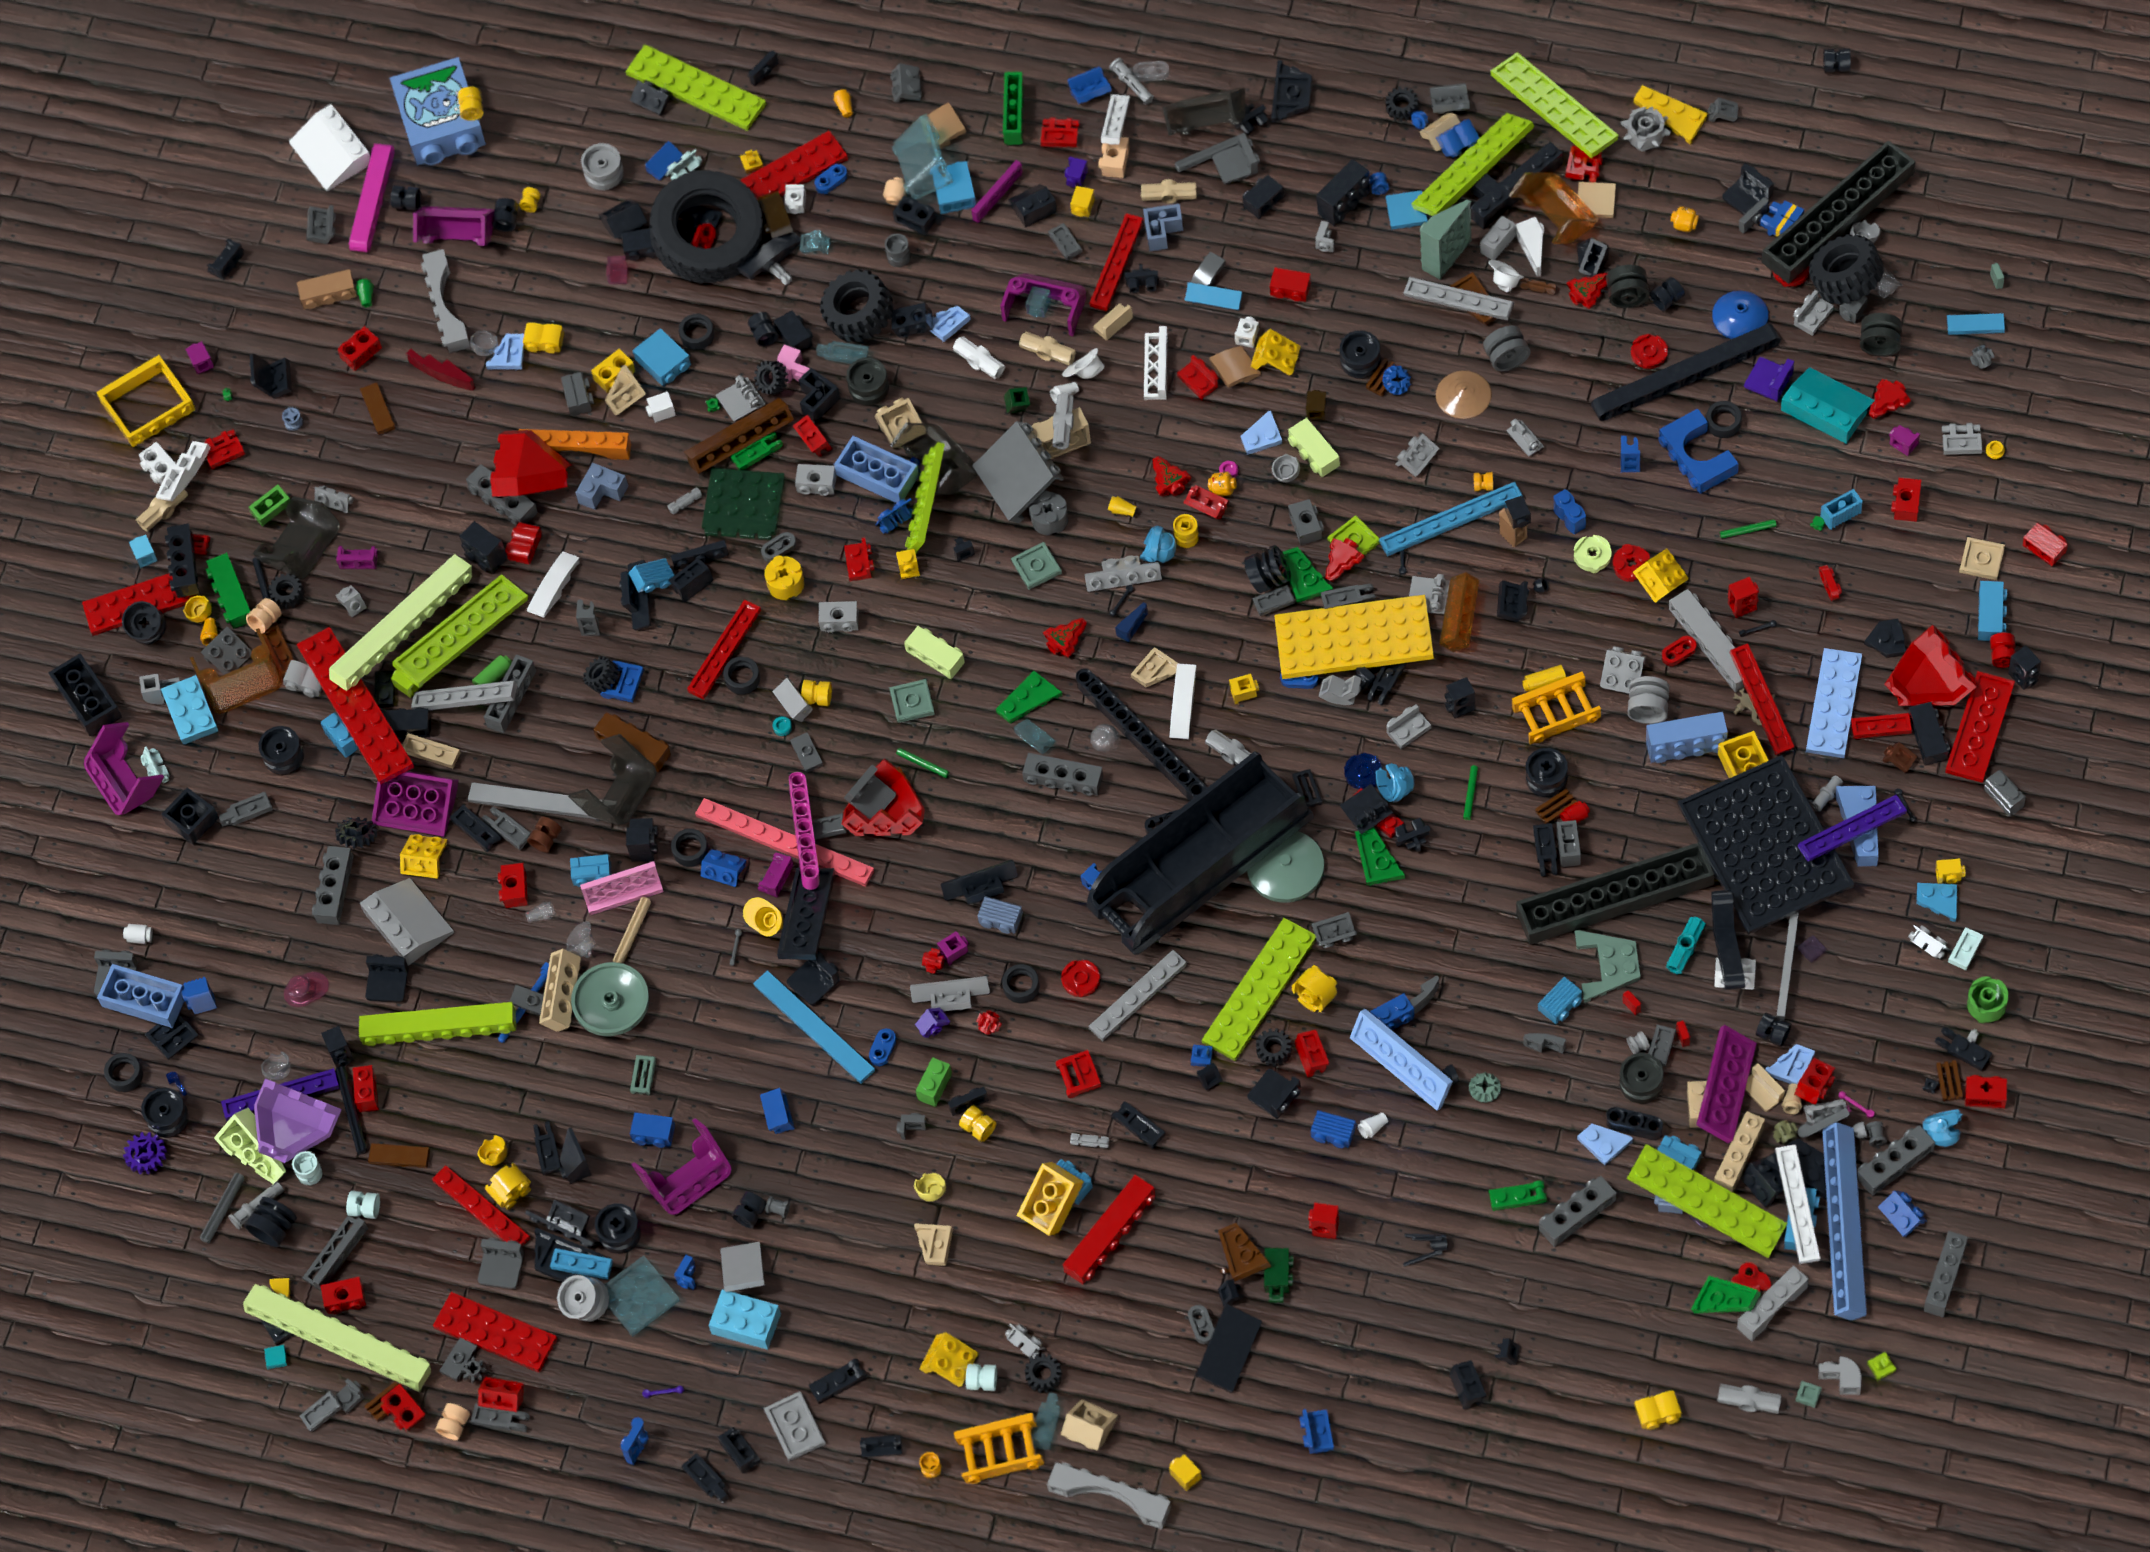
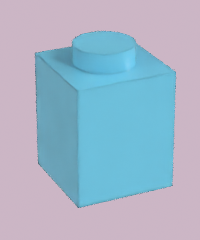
M146 535L136 537L129 542L140 568L158 561Z

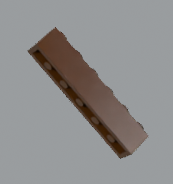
M778 398L689 448L684 453L690 466L699 474L793 421L794 418L788 405Z

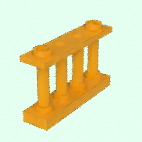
M1583 672L1512 698L1514 713L1523 712L1532 731L1528 733L1530 745L1541 743L1546 738L1588 722L1593 723L1601 718L1600 706L1592 708L1582 689L1585 687ZM1572 691L1576 692L1585 710L1574 715L1565 697V694ZM1554 698L1559 700L1567 716L1566 719L1558 722L1547 701ZM1540 705L1550 725L1539 729L1530 711V707Z
M1033 1413L954 1432L956 1442L959 1446H964L969 1471L962 1473V1478L966 1483L976 1484L982 1479L1027 1468L1033 1470L1045 1464L1040 1454L1035 1455L1031 1430L1037 1427V1422ZM1021 1431L1024 1436L1027 1457L1016 1460L1011 1435L1014 1432ZM1002 1436L1008 1462L996 1465L992 1439ZM977 1441L984 1442L988 1467L976 1469L972 1448L974 1442Z

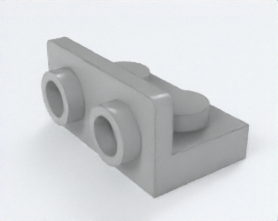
M1817 290L1807 295L1801 308L1798 307L1793 315L1794 325L1812 336L1834 309L1832 304L1818 297L1819 292Z
M1424 434L1418 437L1414 436L1408 442L1409 448L1400 452L1397 456L1399 460L1395 464L1398 467L1402 465L1415 477L1419 475L1439 450V447Z
M1415 704L1412 707L1406 708L1400 716L1392 718L1387 723V735L1400 749H1403L1430 730L1431 724L1419 712V706Z

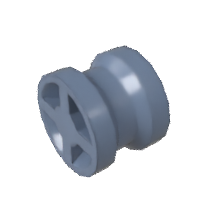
M288 408L283 412L282 419L288 430H298L302 426L303 420L298 409Z

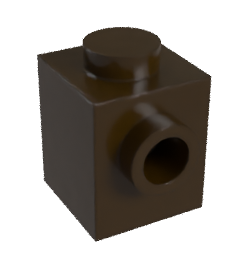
M1320 390L1307 391L1306 418L1308 420H1325L1326 392Z

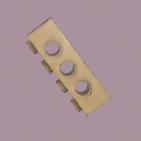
M565 949L555 951L550 956L539 1024L556 1032L569 1028L571 1023V995L580 970V956Z
M1746 1111L1714 1178L1715 1183L1734 1193L1764 1130V1118Z

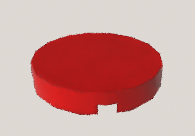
M1641 335L1632 343L1631 358L1639 367L1644 369L1657 368L1667 358V344L1657 335Z
M1074 960L1063 969L1061 981L1063 988L1068 994L1074 997H1085L1096 991L1100 983V975L1094 963L1088 960Z

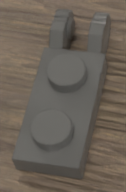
M1373 584L1353 585L1324 591L1321 593L1323 606L1325 609L1343 605L1373 602L1376 600V595H1360V593L1365 594L1373 591Z
M492 807L490 812L498 819L494 822L490 817L484 815L482 820L496 833L521 850L528 842L527 839L531 833L507 814Z
M1842 1104L1831 1109V1114L1825 1116L1823 1113L1814 1118L1815 1122H1805L1800 1125L1797 1132L1801 1138L1807 1137L1849 1116L1851 1113L1849 1105L1844 1107Z
M475 1403L471 1424L526 1432L527 1426L513 1423V1418L529 1420L530 1415L520 1411L512 1412L478 1406V1403Z

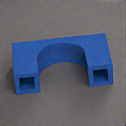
M1697 408L1659 429L1658 440L1663 448L1666 447L1669 451L1668 454L1671 460L1677 462L1680 472L1688 477L1691 487L1693 489L1696 488L1699 494L1737 474L1739 463L1729 450L1707 461L1694 460L1686 454L1684 450L1686 444L1708 430V422Z

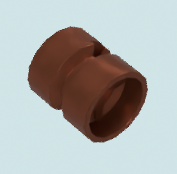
M543 816L537 822L536 830L531 832L527 841L535 849L547 853L554 843L553 839L558 837L562 828L552 819Z

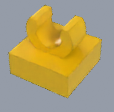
M752 150L746 151L744 155L740 156L746 174L763 167L757 150L753 152Z

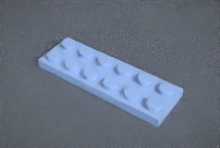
M1824 648L1806 753L1839 758L1845 757L1862 654Z
M1366 1009L1360 1011L1350 1039L1433 1108L1439 1110L1443 1106L1453 1081Z

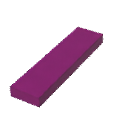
M1015 160L971 210L975 222L979 223L1022 175L1021 162Z

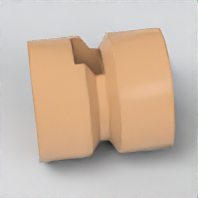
M265 598L246 616V621L255 632L264 633L281 616V610L274 601Z
M447 1403L442 1413L444 1418L439 1419L435 1431L448 1439L459 1440L463 1432L462 1425L467 1423L470 1412L456 1404Z

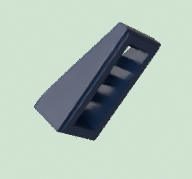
M1143 602L1115 627L1116 636L1127 642L1132 639L1148 615L1146 603Z

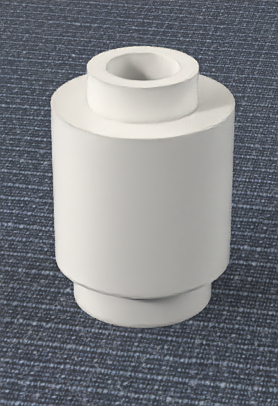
M128 924V927L124 928L123 938L127 940V943L146 944L152 941L153 929L148 927V925Z

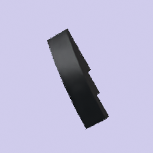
M794 232L777 236L737 267L738 271L752 281L761 271L766 272L775 262L780 264L803 242V239Z

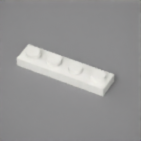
M1111 95L1101 143L1110 145L1120 143L1129 106V96Z

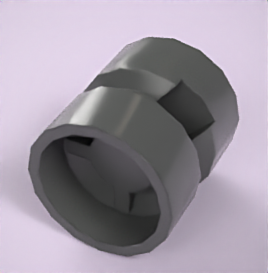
M892 234L885 240V250L890 265L902 267L908 264L911 255L907 238L902 234Z

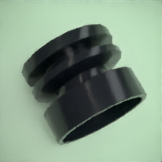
M1276 545L1262 550V555L1257 552L1244 559L1248 578L1252 586L1260 594L1272 589L1274 584L1279 586L1282 583L1291 581L1289 564L1281 549Z
M140 601L129 605L124 611L122 626L126 634L132 639L147 645L157 642L164 635L166 619L162 612L149 602ZM147 620L150 624L146 625L145 628L142 626V624L146 623Z
M263 1196L259 1202L260 1205H257L255 1208L258 1214H251L244 1227L260 1241L273 1247H279L286 1237L282 1229L290 1230L291 1224L295 1223L297 1217L284 1204Z

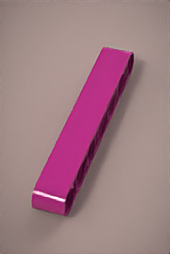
M374 144L350 236V251H370L394 157L393 145Z
M794 772L789 776V792L801 879L804 888L813 890L819 886V867L807 782L803 773Z

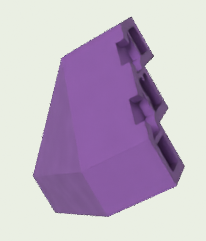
M265 1079L254 1104L259 1153L283 1163L291 1160L300 1152H304L329 1138L342 1109Z

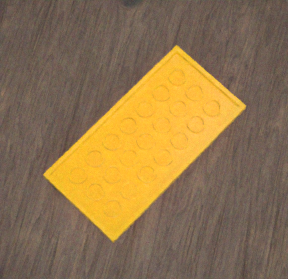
M1425 595L1274 615L1282 679L1356 670L1358 667L1370 668L1434 659Z

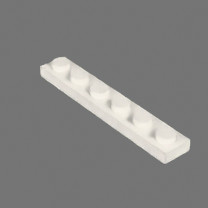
M1796 1145L1776 1148L1775 1151L1799 1263L1820 1261Z

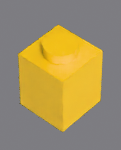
M1076 186L1070 203L1072 214L1079 217L1090 216L1095 201L1094 189Z
M1185 1454L1171 1462L1169 1467L1170 1474L1185 1491L1201 1479L1200 1470Z

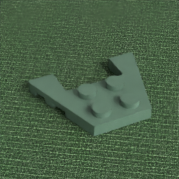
M1575 930L1577 949H1598L1602 980L1600 982L1582 983L1584 1003L1591 1001L1594 997H1601L1613 989H1620L1640 980L1636 941Z

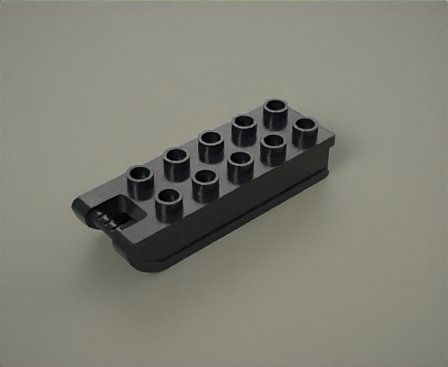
M1254 751L1109 863L1094 881L1088 895L1086 907L1099 920L1105 918L1122 935V943L1134 955H1138L1313 820V812L1306 806L1305 797L1300 792L1296 794L1265 764L1261 754L1258 751ZM1125 902H1132L1144 914L1133 926H1130L1115 911Z

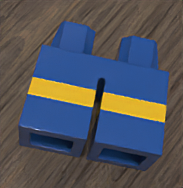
M1773 201L1769 212L1774 214V217L1772 218L1765 214L1760 221V225L1768 230L1767 235L1771 236L1773 234L1778 237L1804 214V209L1787 201H1784L1783 204Z

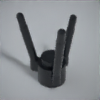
M1405 1233L1404 1237H1410L1413 1241H1430V1249L1435 1251L1404 1262L1403 1266H1408L1436 1255H1442V1250H1447L1446 1234Z

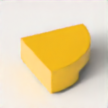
M289 1278L269 1279L271 1288L276 1294H284L290 1299Z

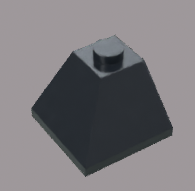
M572 1127L567 1130L560 1158L562 1167L559 1168L563 1179L567 1178L569 1184L591 1176L587 1161Z

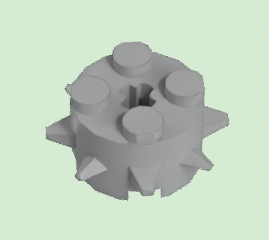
M1646 107L1633 109L1630 118L1621 121V125L1627 129V134L1623 139H1628L1639 151L1659 147V144L1663 141V136L1670 135V131L1664 128V122L1668 117H1662V114L1653 109V107L1646 109Z

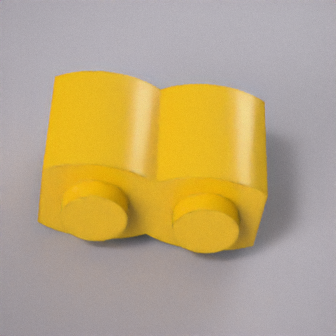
M527 323L523 338L524 348L529 352L542 350L550 354L560 352L564 337L563 327L556 324Z
M1674 1390L1635 1402V1409L1642 1429L1653 1430L1658 1428L1661 1423L1673 1424L1681 1418V1410Z

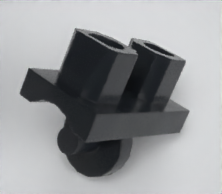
M1245 103L1240 104L1241 110L1237 112V115L1241 118L1236 121L1234 127L1236 130L1241 129L1245 135H1248L1255 129L1251 124V121L1254 119L1259 126L1267 123L1268 118L1265 113L1266 107L1264 104L1254 109L1253 104L1248 106Z
M1142 263L1139 264V269H1133L1132 272L1125 273L1126 287H1128L1129 292L1138 293L1139 286L1145 285L1147 291H1156L1157 284H1159L1158 270L1143 269Z
M1421 818L1411 821L1414 831L1409 833L1404 824L1395 827L1396 846L1406 844L1408 850L1415 848L1416 852L1421 851L1420 845L1426 843L1425 838H1419L1429 835V831H1431L1429 825L1426 826Z

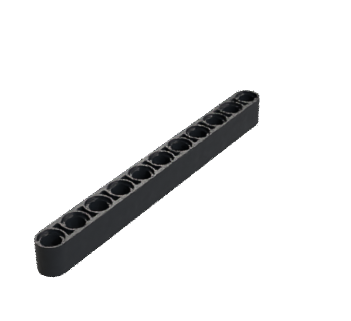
M1772 324L1763 325L1599 396L1591 402V407L1600 421L1608 420L1772 349L1781 342V338Z
M1089 669L1078 670L1076 673L1077 688L1189 801L1197 796L1193 794L1194 792H1202L1207 788ZM1120 716L1126 717L1124 719H1119ZM1145 741L1151 742L1149 744H1144ZM1163 754V756L1157 757L1156 755ZM1171 766L1176 767L1175 769H1168ZM1188 779L1187 782H1182L1181 780Z

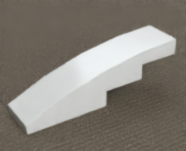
M192 441L187 454L181 453L176 466L170 465L156 498L173 501L195 476L211 447L206 443Z
M566 552L560 554L537 589L527 608V612L541 617L546 616L561 597L562 589L570 580V574L579 564V557Z
M1177 664L1169 738L1189 740L1192 706L1194 703L1196 665Z

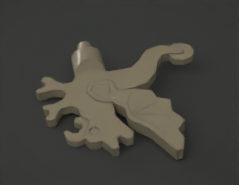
M1742 688V690H1739L1742 696H1738L1735 693V697H1733L1734 700H1740V703L1735 707L1734 714L1742 713L1747 708L1752 712L1753 722L1758 726H1762L1760 720L1757 719V713L1749 695L1745 694L1744 688Z

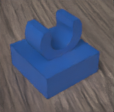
M1193 1045L1191 1066L1206 1067L1207 1064L1210 1065L1213 1046Z

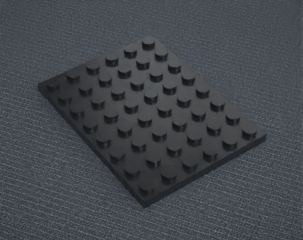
M1783 755L1677 801L1680 811L1724 890L1731 889L1733 908L1748 935L1854 887V883L1835 849L1808 862L1798 848L1800 842L1824 831Z

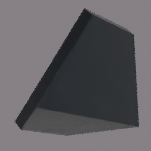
M1593 237L1577 243L1578 272L1589 277L1599 274L1609 259V245Z

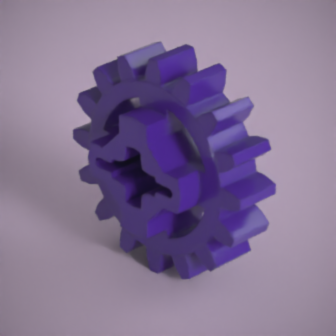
M143 1132L140 1133V1137L134 1135V1141L128 1140L129 1147H124L126 1153L123 1157L126 1160L127 1166L133 1172L137 1170L139 1174H142L143 1170H146L147 1174H150V1169L157 1171L156 1166L163 1165L161 1159H166L164 1153L167 1152V1149L164 1146L163 1140H160L157 1134L153 1137L151 1132H148L147 1136H144Z

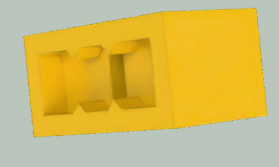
M620 349L591 370L594 381L606 393H609L620 372V366L626 365L632 375L636 371L633 362Z

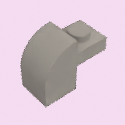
M158 674L139 677L143 699L147 703L156 705L165 704L161 688L180 682L179 677L160 681Z
M1331 675L1322 680L1318 697L1334 704H1354L1355 696L1359 694L1361 689V678L1355 675L1345 681Z
M1840 1357L1839 1364L1834 1362L1819 1364V1379H1839V1395H1860V1370L1852 1360Z

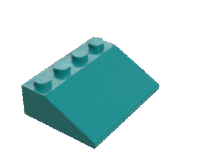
M1809 367L1790 386L1782 398L1781 411L1847 444L1875 400Z

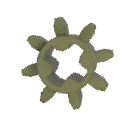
M1784 1120L1775 1125L1773 1137L1777 1143L1782 1141L1784 1145H1787L1797 1139L1798 1129L1794 1122L1789 1124L1787 1120Z

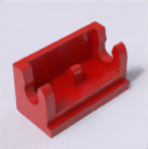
M808 415L793 425L812 453H816L818 457L822 456L820 452L823 449H826L828 452L833 449Z
M1195 485V487L1192 486L1183 503L1216 519H1222L1229 500Z
M1317 1030L1299 1033L1294 1045L1307 1078L1312 1077L1317 1070L1323 1073L1326 1066L1329 1065V1061Z

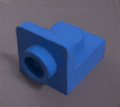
M685 1255L674 1275L679 1286L685 1289L689 1287L694 1290L696 1285L690 1277L694 1274L696 1266L693 1258Z

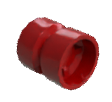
M2004 632L1990 637L1993 666L1998 668L2010 666L2011 656L2016 653L2015 636L2013 634Z

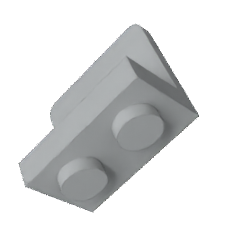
M1617 646L1608 649L1600 686L1605 689L1629 693L1630 682L1635 678L1641 677L1647 656L1642 655L1643 652L1631 650V653L1624 652V648Z

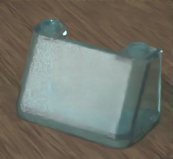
M927 113L920 116L894 141V146H892L895 156H898L906 184H903L907 194H911L913 199L954 183L938 143V139H940L939 133Z

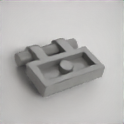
M1949 423V425L1942 426V433H1949L1948 435H1943L1942 438L1943 454H1982L1981 433L1973 434V432H1980V424L1966 423V425H1955V423Z

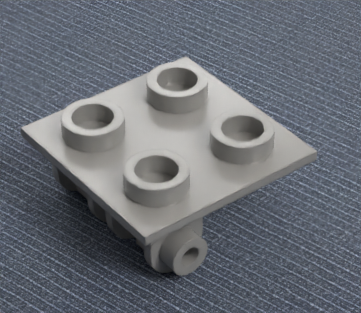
M741 375L735 378L736 384L716 394V397L733 422L766 405L748 377L745 378Z
M1437 574V577L1434 579L1413 576L1409 597L1425 595L1427 612L1444 615L1450 581L1445 580L1442 574Z

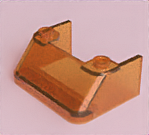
M1524 173L1509 194L1510 197H1522L1523 202L1529 207H1539L1559 228L1556 232L1557 235L1552 240L1554 244H1571L1594 227L1598 221V217L1555 173Z
M259 628L256 629L262 645L252 650L251 657L253 663L218 677L217 672L212 668L199 671L194 658L190 657L210 706L215 713H225L274 692L281 687V676Z

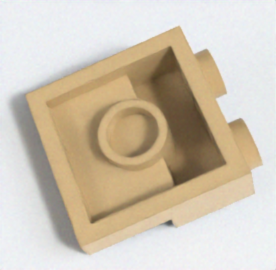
M900 398L893 402V406L889 408L884 406L878 409V413L875 415L881 430L885 433L892 448L926 431L909 398L905 400Z

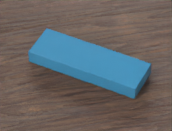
M1188 282L1185 301L1239 311L1243 292Z
M2004 313L1947 315L1948 335L2004 333Z
M555 1248L550 1268L608 1280L613 1259Z

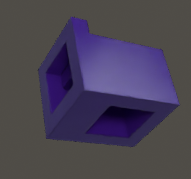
M1069 157V167L1067 166L1065 170L1066 185L1069 187H1082L1088 172L1087 161Z
M940 1007L930 1008L924 1012L915 1025L923 1037L929 1038L930 1035L935 1036L939 1034L943 1025H948L950 1020Z

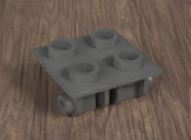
M228 627L201 651L205 656L204 659L208 663L211 662L226 678H229L253 654Z

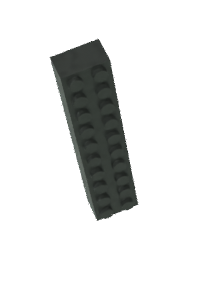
M1887 141L1762 251L1761 263L1789 284L1809 267L1814 254L1819 252L1821 246L1827 245V242L1830 240H1836L1837 237H1843L1850 231L1852 225L1859 223L1914 174L1916 161L1890 141Z
M1695 843L1517 901L1516 913L1528 943L1531 945L1714 885V873L1700 845Z

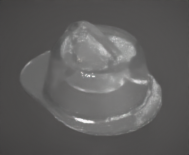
M1884 268L1882 279L1877 283L1875 291L1881 297L1886 298L1888 295H1892L1898 286L1903 284Z
M582 922L573 929L567 939V951L580 957H590L592 949L596 944L591 934L590 922Z

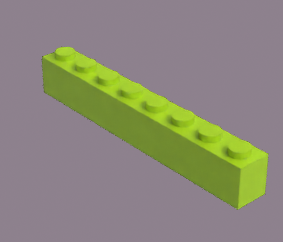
M513 1002L359 1016V1038L362 1044L367 1046H375L380 1043L394 1044L402 1041L407 1043L414 1042L415 1040L431 1041L435 1038L451 1039L457 1036L471 1037L478 1034L483 1036L491 1035V1033L508 1034L511 1031H516V1009Z

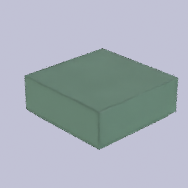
M1998 263L1992 264L1990 275L1996 289L2003 288L2004 275Z
M1802 1381L1795 1401L1815 1408L1821 1387Z

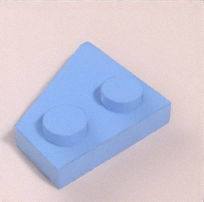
M958 306L947 311L938 312L936 317H933V330H930V332L945 342L971 320L970 315Z
M506 334L502 339V343L494 351L495 355L491 361H487V369H522L524 334Z
M1268 411L1241 435V441L1247 455L1282 444V438L1271 411Z
M1796 1044L1787 1054L1779 1057L1775 1064L1765 1068V1071L1775 1079L1789 1084H1798L1814 1058L1815 1051Z
M1591 1124L1577 1136V1139L1605 1166L1633 1142L1631 1136L1595 1124Z

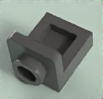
M919 1113L901 1115V1122H897V1133H900L901 1140H906V1130H926L927 1122L925 1115Z

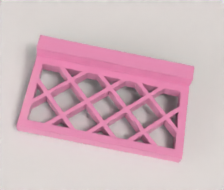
M654 861L580 885L590 915L640 900L641 897L647 898L663 892Z

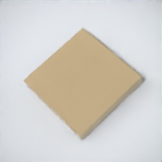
M1579 182L1577 217L1613 218L1616 184Z
M1967 537L1959 573L1997 580L2005 545Z

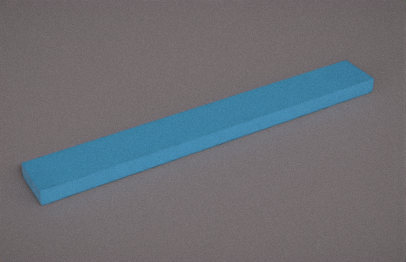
M1515 482L1381 537L1379 538V543L1386 555L1390 556L1505 507V501L1519 497L1522 493Z
M768 970L753 983L764 996L860 1084L875 1072V1069Z

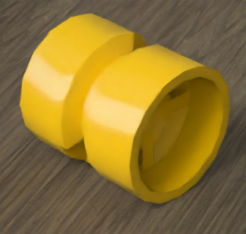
M465 87L459 90L457 95L460 105V117L466 121L480 119L483 116L481 91L476 87Z
M1189 514L1178 516L1173 522L1176 544L1183 548L1193 547L1199 539L1197 521Z
M804 680L801 696L809 705L816 702L818 706H829L832 697V683L820 681L817 684L813 680Z
M974 1105L967 1109L959 1122L961 1128L969 1133L973 1132L972 1136L980 1142H984L990 1137L997 1124L988 1115L984 1116V1112Z

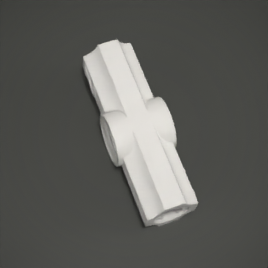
M959 337L955 341L953 350L964 357L975 370L981 369L993 379H999L1003 375L1005 366L993 358L983 346L977 347L965 337Z

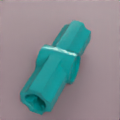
M1690 917L1682 934L1678 937L1677 944L1666 964V968L1670 972L1682 974L1706 926L1702 919ZM1685 943H1686V944H1689L1690 946H1689V947H1683L1682 944H1685Z

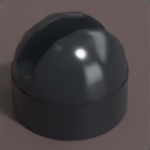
M1545 577L1538 578L1533 582L1535 592H1548L1549 585Z

